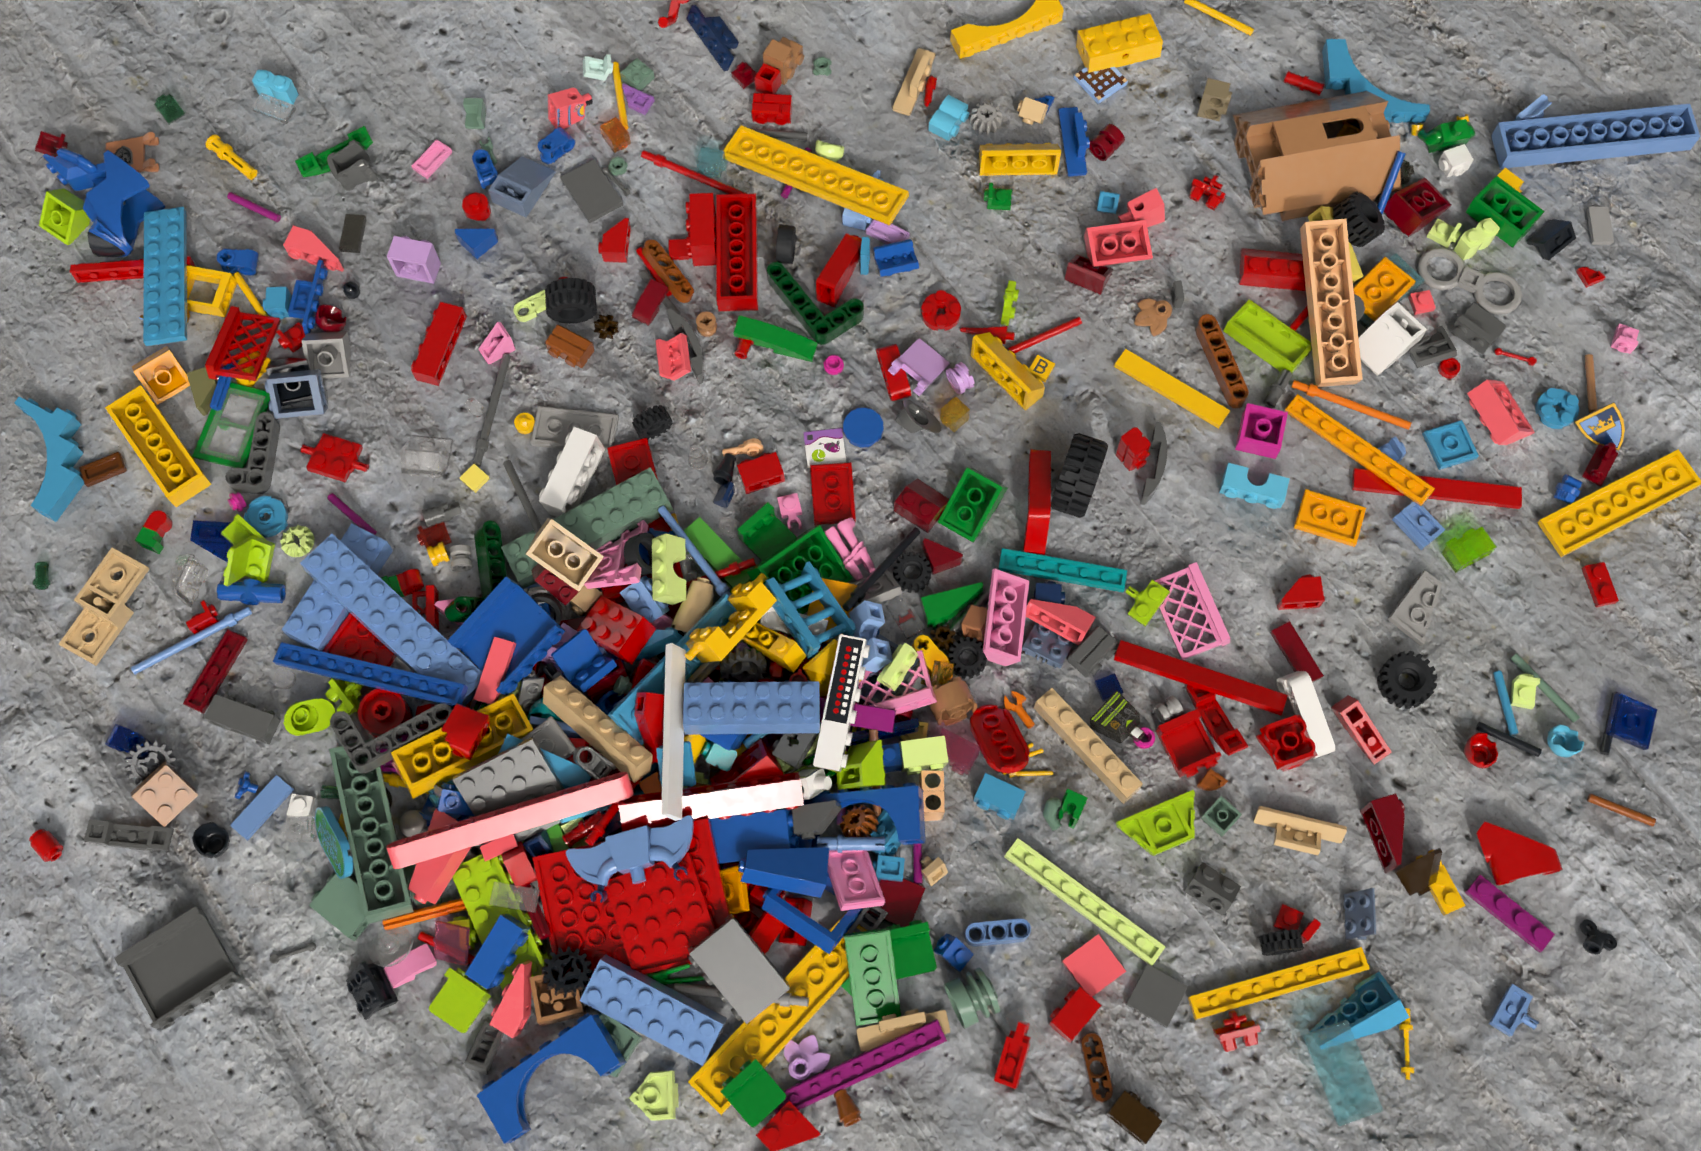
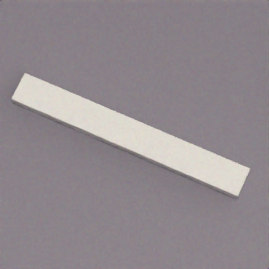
M670 643L666 645L661 815L677 821L682 820L683 704L686 661L684 654L686 650Z

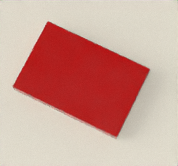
M852 462L810 465L814 525L838 524L848 518H853L856 522Z

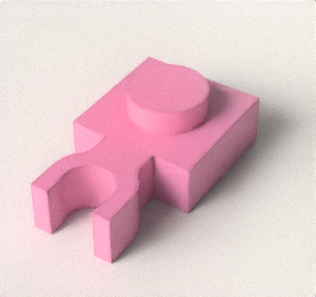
M794 493L777 497L782 519L788 518V529L792 531V523H797L799 529H802L801 521L797 517L802 515L798 494Z

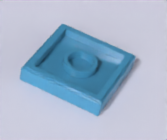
M1462 420L1424 431L1422 434L1438 470L1477 459L1479 456Z

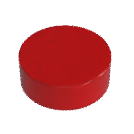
M1449 358L1440 362L1438 371L1444 378L1451 379L1457 376L1461 366L1458 360Z

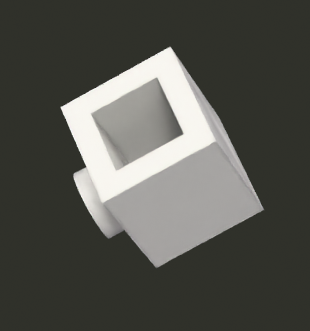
M1463 144L1443 151L1438 163L1440 170L1445 173L1446 177L1463 174L1469 169L1474 159L1466 145Z

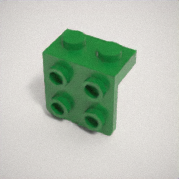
M915 920L909 922V926L900 928V925L887 927L890 929L896 980L936 970L937 965L930 940L928 922L923 923L922 920Z
M749 1059L739 1068L741 1073L735 1078L730 1076L722 1084L723 1089L720 1092L748 1125L754 1128L786 1099V1094L757 1059L753 1062Z

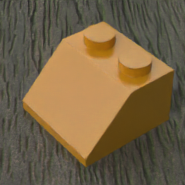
M168 346L132 366L133 372L157 405L190 386L187 373Z

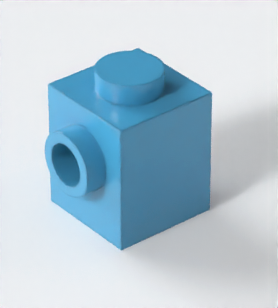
M266 287V299H263V309L267 311L270 317L280 319L289 317L288 310L292 295L288 288Z

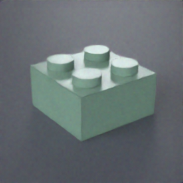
M638 58L620 72L622 81L640 91L655 79L654 71Z
M1220 796L1201 819L1223 837L1242 814Z

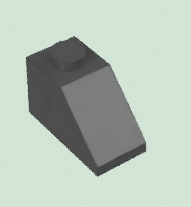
M834 800L800 805L798 808L792 809L794 834L803 840H811L815 838V835H822L842 810L841 804Z

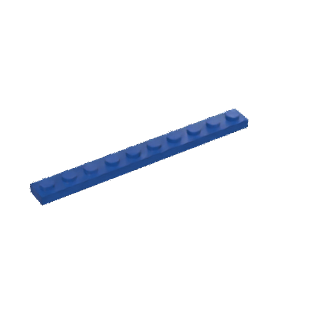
M282 642L273 660L276 665L437 703H444L454 707L456 704L462 705L468 690L465 684Z

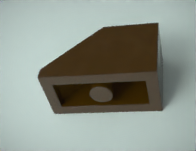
M1440 848L1431 851L1395 872L1409 896L1415 893L1421 896L1431 890L1430 885L1436 883L1442 856Z

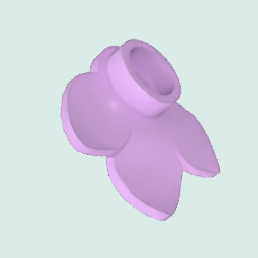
M814 1035L804 1038L799 1045L790 1040L784 1048V1056L789 1062V1073L796 1080H804L811 1073L821 1072L827 1066L830 1059L829 1054L818 1053V1043ZM798 1064H802L805 1067L802 1073L796 1071Z

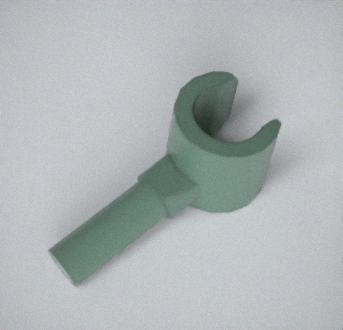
M487 137L488 143L483 144L480 140L482 150H486L489 153L494 165L497 164L492 151L493 144L491 139Z

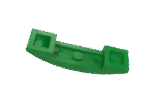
M363 126L347 134L348 140L316 156L311 152L295 160L303 178L331 171L327 162L328 155L341 151L352 140L360 142L365 149L369 148L373 141L366 127Z

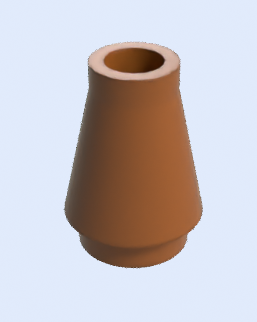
M842 1089L836 1092L833 1096L836 1101L840 1123H843L844 1127H848L861 1120V1111L851 1099L847 1090Z

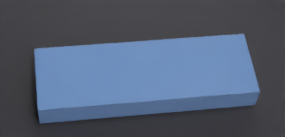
M276 775L230 826L246 840H249L294 789Z

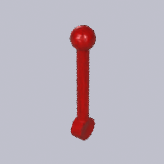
M1501 348L1494 350L1495 355H1505L1526 361L1530 366L1535 365L1537 362L1535 357L1526 358L1502 351Z

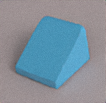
M1100 191L1097 211L1116 214L1120 194Z

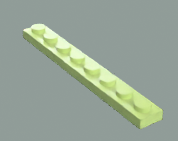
M1017 838L1004 857L1149 965L1153 966L1165 949L1163 944L1019 838Z

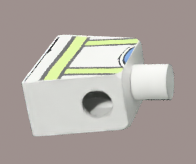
M801 765L798 770L793 768L787 772H799L803 800L812 799L824 790H829L832 786V780L830 777L825 776L823 768Z

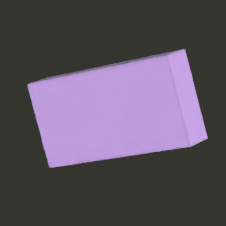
M874 219L866 229L867 235L885 244L904 241L910 236L909 232L892 223L889 226Z

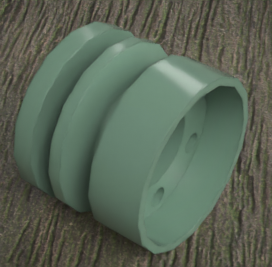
M980 967L974 970L976 981L971 973L968 972L966 973L967 985L964 986L959 978L944 984L949 1001L964 1029L979 1022L976 1011L980 1010L985 1018L990 1017L987 1006H989L994 1014L1000 1012L996 991L990 979Z

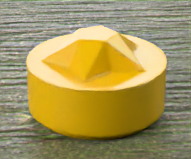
M520 413L516 416L514 425L519 433L529 434L533 431L535 420L531 414Z

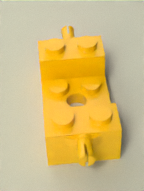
M760 573L754 581L746 584L740 583L731 590L732 594L727 600L737 611L730 615L728 618L729 622L725 626L697 628L689 635L690 639L685 643L689 651L684 654L688 660L692 661L696 656L702 663L722 661L771 608L777 599L763 584L767 580L763 573Z

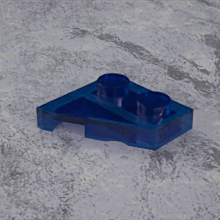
M193 520L190 541L228 563L227 552L234 545L221 532L231 522Z

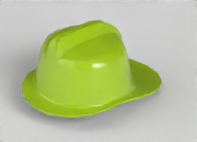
M323 698L297 701L288 707L284 715L285 729L295 736L327 729L331 725L330 718L335 713L334 706Z

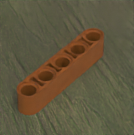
M1204 314L1200 317L1197 324L1196 335L1227 404L1231 408H1241L1248 397V388L1216 318L1210 314ZM1221 359L1225 361V363H1221L1218 360ZM1234 394L1240 395L1241 398L1235 397Z

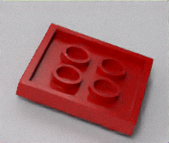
M349 613L322 651L390 667L397 657L351 613Z

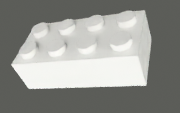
M573 427L572 432L568 433L565 440L566 445L563 451L559 452L557 464L550 471L548 483L539 495L541 505L548 514L555 517L580 505L605 451L597 435Z

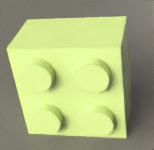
M945 736L901 741L899 744L902 772H907V775L920 774L922 769L942 771L948 763Z

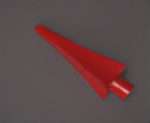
M1007 326L960 328L961 332L973 335L990 332L1005 345L1006 340H1014L1015 332H1008Z

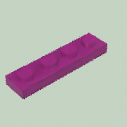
M1478 875L1465 891V894L1539 953L1544 950L1555 935L1482 875Z

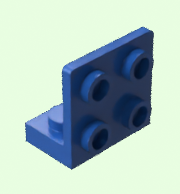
M586 629L580 630L551 654L568 682L583 693L617 666L613 659L603 656Z

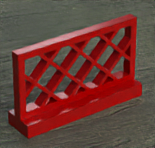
M231 306L205 363L208 378L217 380L218 376L256 381L281 323L280 318L240 312L239 307ZM243 320L253 321L252 324L245 327L242 325ZM266 323L273 324L272 327L265 330L261 327ZM255 328L260 330V332L252 336L248 332ZM245 333L247 338L240 341L236 340L237 336ZM261 337H265L267 339L265 342L260 344H257L255 341ZM252 342L254 347L247 350L243 349V345ZM239 348L240 353L233 356L229 354L230 351ZM259 351L260 356L254 359L250 358V354ZM243 357L248 360L240 365L236 363L237 360ZM230 363L235 366L229 370L223 369L225 365ZM250 366L254 368L253 373L242 371Z

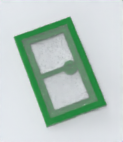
M231 383L222 410L216 411L211 408L192 457L232 468H245L250 455L256 418L259 414L267 412L269 401L271 400L270 394L264 390Z

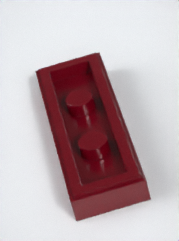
M1290 621L1270 632L1294 672L1306 671L1312 683L1323 678L1324 675Z

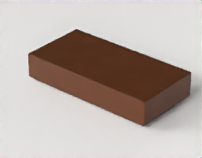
M119 452L79 467L84 484L87 487L127 472Z

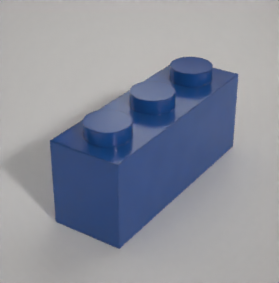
M508 913L500 915L465 975L486 989L498 987L505 977L503 972L506 967H510L517 957L515 952L518 947H522L529 937L527 932L530 927Z

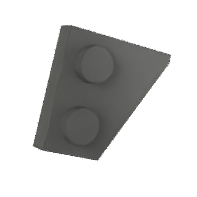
M1439 326L1434 335L1431 337L1427 335L1419 344L1409 349L1410 356L1417 368L1457 356V350L1443 326Z

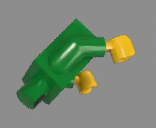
M1465 114L1464 117L1456 116L1457 121L1439 124L1429 132L1423 130V123H1418V125L1411 124V135L1418 136L1427 145L1428 152L1434 153L1449 150L1463 144L1466 145L1475 136V129L1469 122V115Z

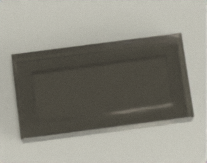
M345 215L339 244L340 252L360 253L367 220L365 215Z

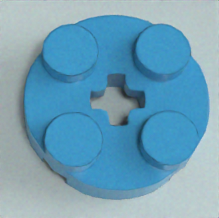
M1549 388L1537 400L1535 411L1541 417L1540 421L1544 425L1553 429H1562L1565 426L1571 425L1578 417L1579 399L1565 390ZM1556 405H1557V406H1559L1562 410H1560L1559 412H1556V411H1555V408L1552 407V406H1556Z
M262 496L249 504V509L244 514V520L264 538L277 535L287 528L288 512L280 500L270 496ZM265 513L271 515V517L267 521L261 520L262 518H264Z

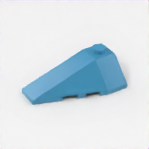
M1380 971L1360 982L1354 988L1355 992L1348 999L1344 997L1339 1002L1341 1006L1334 1013H1328L1309 1031L1320 1049L1391 1029L1410 1018L1402 1002Z

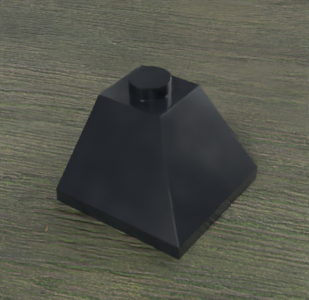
M291 357L270 361L266 367L268 377L273 373L310 370L307 359ZM309 380L276 384L281 406L313 399Z

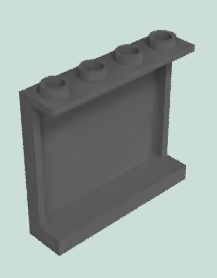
M196 906L114 957L118 966L125 969L153 1022L150 1026L159 1030L169 1028L174 1024L175 1019L180 1016L189 1015L195 1010L194 1007L200 1003L209 1002L215 997L217 992L231 988L235 981L240 978L204 911Z

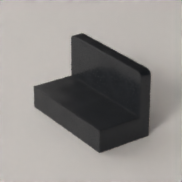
M1552 219L1526 241L1528 245L1539 246L1543 260H1550L1574 241L1576 235L1571 221Z

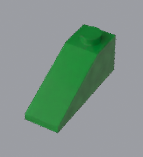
M983 582L921 597L920 605L927 628L932 626L937 628V624L942 627L945 623H948L983 593Z

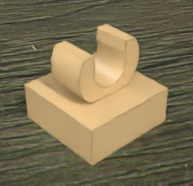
M928 856L921 860V863L924 865L922 870L923 876L931 887L948 873L944 862L939 857L934 861Z

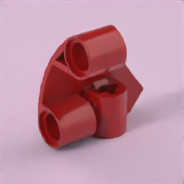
M1485 821L1476 833L1486 862L1489 863L1496 886L1508 884L1524 877L1537 874L1549 875L1563 870L1556 849Z

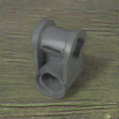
M580 746L573 753L574 762L594 780L608 776L612 770L617 768L612 762L590 747ZM587 750L590 758L587 762L582 763L579 755L582 751Z

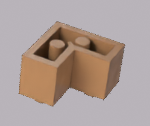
M782 37L779 42L772 39L763 52L764 63L781 70V82L783 85L793 78L796 67L800 66L804 60L803 46L785 37Z
M552 973L553 978L557 981V977ZM545 975L529 977L537 1023L539 1025L554 1024L587 1014L585 1004L580 1001L583 992L576 990L575 997H573L571 992L568 993L566 998H564L563 993L555 996V989L553 988L548 991V983H543V976Z

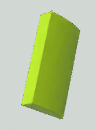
M1250 299L1228 321L1223 330L1227 335L1280 372L1286 369L1293 374L1312 350L1310 341Z

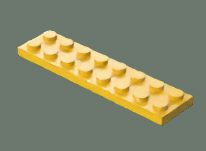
M1678 449L1540 519L1537 523L1560 557H1563L1699 487L1701 480Z

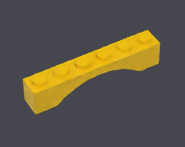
M1035 0L1026 13L1009 23L996 26L966 24L952 29L950 42L959 59L970 57L977 52L986 51L993 46L1005 44L1009 40L1017 37L1021 38L1025 34L1062 21L1064 8L1059 0Z

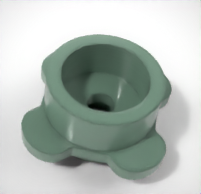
M825 57L815 59L813 61V74L815 76H829L832 73L830 69L831 60Z

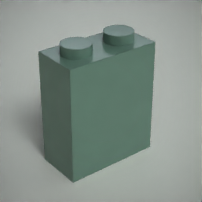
M336 872L327 879L326 886L313 895L312 902L309 904L311 908L354 942L369 925L364 915L358 884L350 877L340 879Z

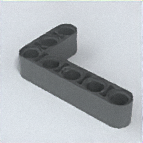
M437 704L366 744L346 712L339 711L334 713L330 718V724L355 769L360 773H368L392 760V751L442 728L448 717L442 720L438 719L439 715L443 713L450 715L452 710L447 704ZM342 721H346V722H347V724H346L344 727H342V728H338V727H337V725H338L340 722H342ZM422 724L429 725L426 730H418ZM402 735L409 736L408 739L403 742L398 741L399 737H401ZM352 739L358 740L355 745H347ZM388 746L387 751L383 753L378 752L380 747ZM360 758H368L365 763L358 764Z

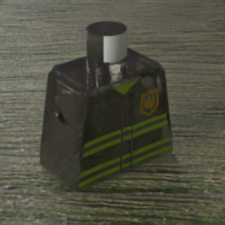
M1117 690L1090 718V727L1093 730L1120 744L1128 736L1134 741L1139 742L1145 734L1138 727L1141 722L1139 712Z

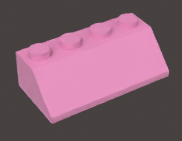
M992 569L983 652L988 661L1008 666L1021 661L1029 580L998 569Z

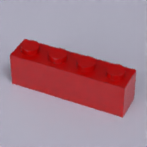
M440 302L438 308H435L432 323L426 329L425 340L419 346L418 357L411 365V371L417 381L439 386L467 318L463 307Z

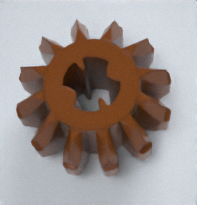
M854 805L853 810L847 809V815L841 816L843 822L839 825L845 837H871L873 832H877L875 826L879 824L874 811L870 810L867 806L861 805L859 807Z

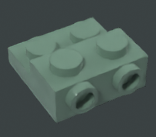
M599 1013L600 1019L627 1062L643 1037L628 1026L603 1013ZM625 1064L619 1067L614 1072H612L610 1075H612L613 1077H618Z

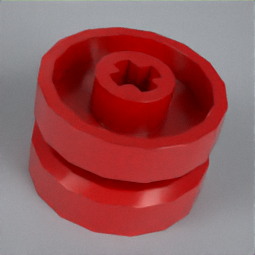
M374 689L366 694L358 708L360 723L374 738L413 718L410 706L399 693L382 689Z

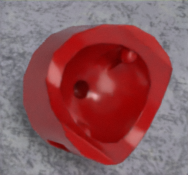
M474 192L468 194L463 199L462 208L467 218L477 221H485L489 218L491 208L485 195Z

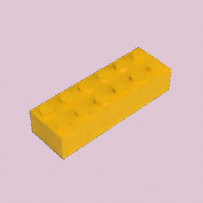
M141 385L105 407L162 492L175 507H178L212 485L153 399Z
M514 693L478 710V712L489 716L490 726L471 761L452 753L454 749L450 748V743L445 741L447 733L443 732L442 728L391 752L393 761L413 799L434 789L435 785L440 786L443 782L452 780L453 776L497 755L507 734L522 739L533 731Z

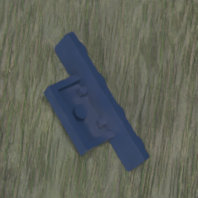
M692 5L686 20L722 70L728 71L734 60V56L729 49H736L739 44L738 40L720 16L705 17L697 5Z

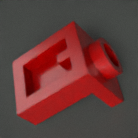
M299 322L284 333L280 329L276 331L280 337L277 341L284 349L289 348L294 353L302 347V339L306 335Z
M205 600L200 602L205 612L198 613L186 621L189 630L194 634L219 622L216 617L219 615L217 609L213 604L209 605Z

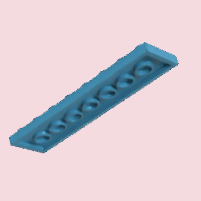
M184 207L144 212L143 342L146 346L186 341V210Z
M723 595L676 645L686 650L687 653L689 648L685 643L690 639L689 635L695 629L725 626L729 622L728 618L730 615L737 611L727 600L729 595ZM665 656L608 714L620 728L641 745L644 742L634 716L636 695L638 692L664 695ZM696 656L692 661L686 658L685 683L703 664Z

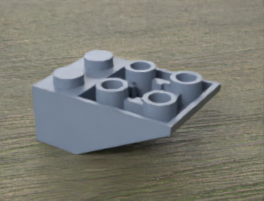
M521 156L501 172L489 188L492 202L527 218L556 171Z

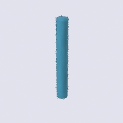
M1502 671L1493 672L1509 734L1516 735L1519 732Z

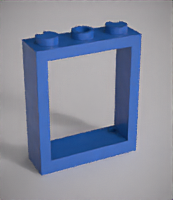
M827 871V882L825 889L833 895H835ZM768 888L763 895L765 899L762 906L763 910L829 955L863 910V908L848 910L830 932L780 898L779 894L783 890Z

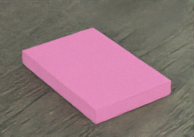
M829 850L827 871L840 910L883 906L885 899L868 851L842 850V853H838V850Z

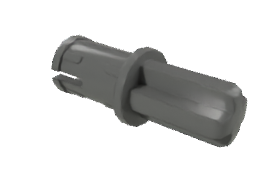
M1286 369L1281 370L1275 383L1270 385L1271 389L1263 401L1264 405L1269 408H1275L1280 396L1286 392L1285 387L1292 377L1290 371Z

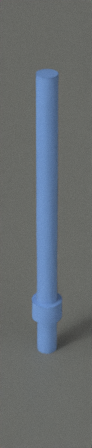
M664 505L661 506L658 512L676 536L685 539V548L715 586L717 594L720 597L726 594L730 596V588L725 582L722 583Z
M248 606L234 614L230 613L224 616L223 620L132 666V672L137 674L228 626L232 627L238 624L239 620L253 614L252 610Z

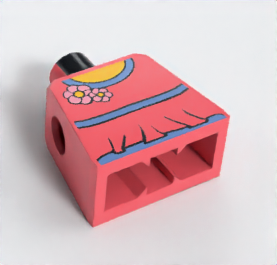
M574 87L548 94V119L554 128L561 127L565 129L585 117V107L593 104L591 95L589 93L580 95Z

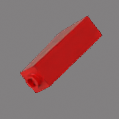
M846 233L816 280L817 301L834 308L836 307L860 260L862 239L859 236Z

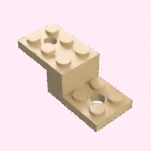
M112 547L74 599L84 609L58 645L97 666L134 614L125 603L147 574L149 568ZM123 571V576L119 580L113 579L116 572ZM89 633H94V639L90 642H86V636Z

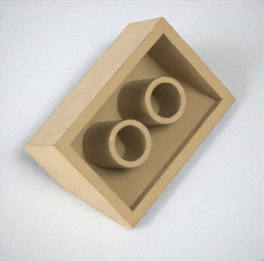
M547 518L525 553L578 592L604 557L550 518Z

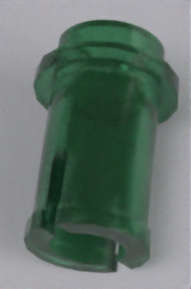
M37 562L34 564L35 579L33 580V585L35 589L46 590L51 584V581L48 579L49 564L47 562Z
M322 785L321 788L325 789L320 791L322 799L340 800L337 786Z

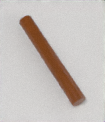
M1591 793L1587 798V802L1653 827L1655 825L1656 818Z

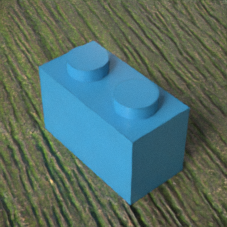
M985 773L975 794L974 802L983 810L988 811L991 809L997 812V815L1003 819L1009 820L1011 818L1014 820L1026 791Z

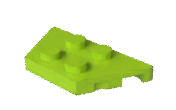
M1191 790L1116 822V826L1152 856L1191 841L1195 838V792Z

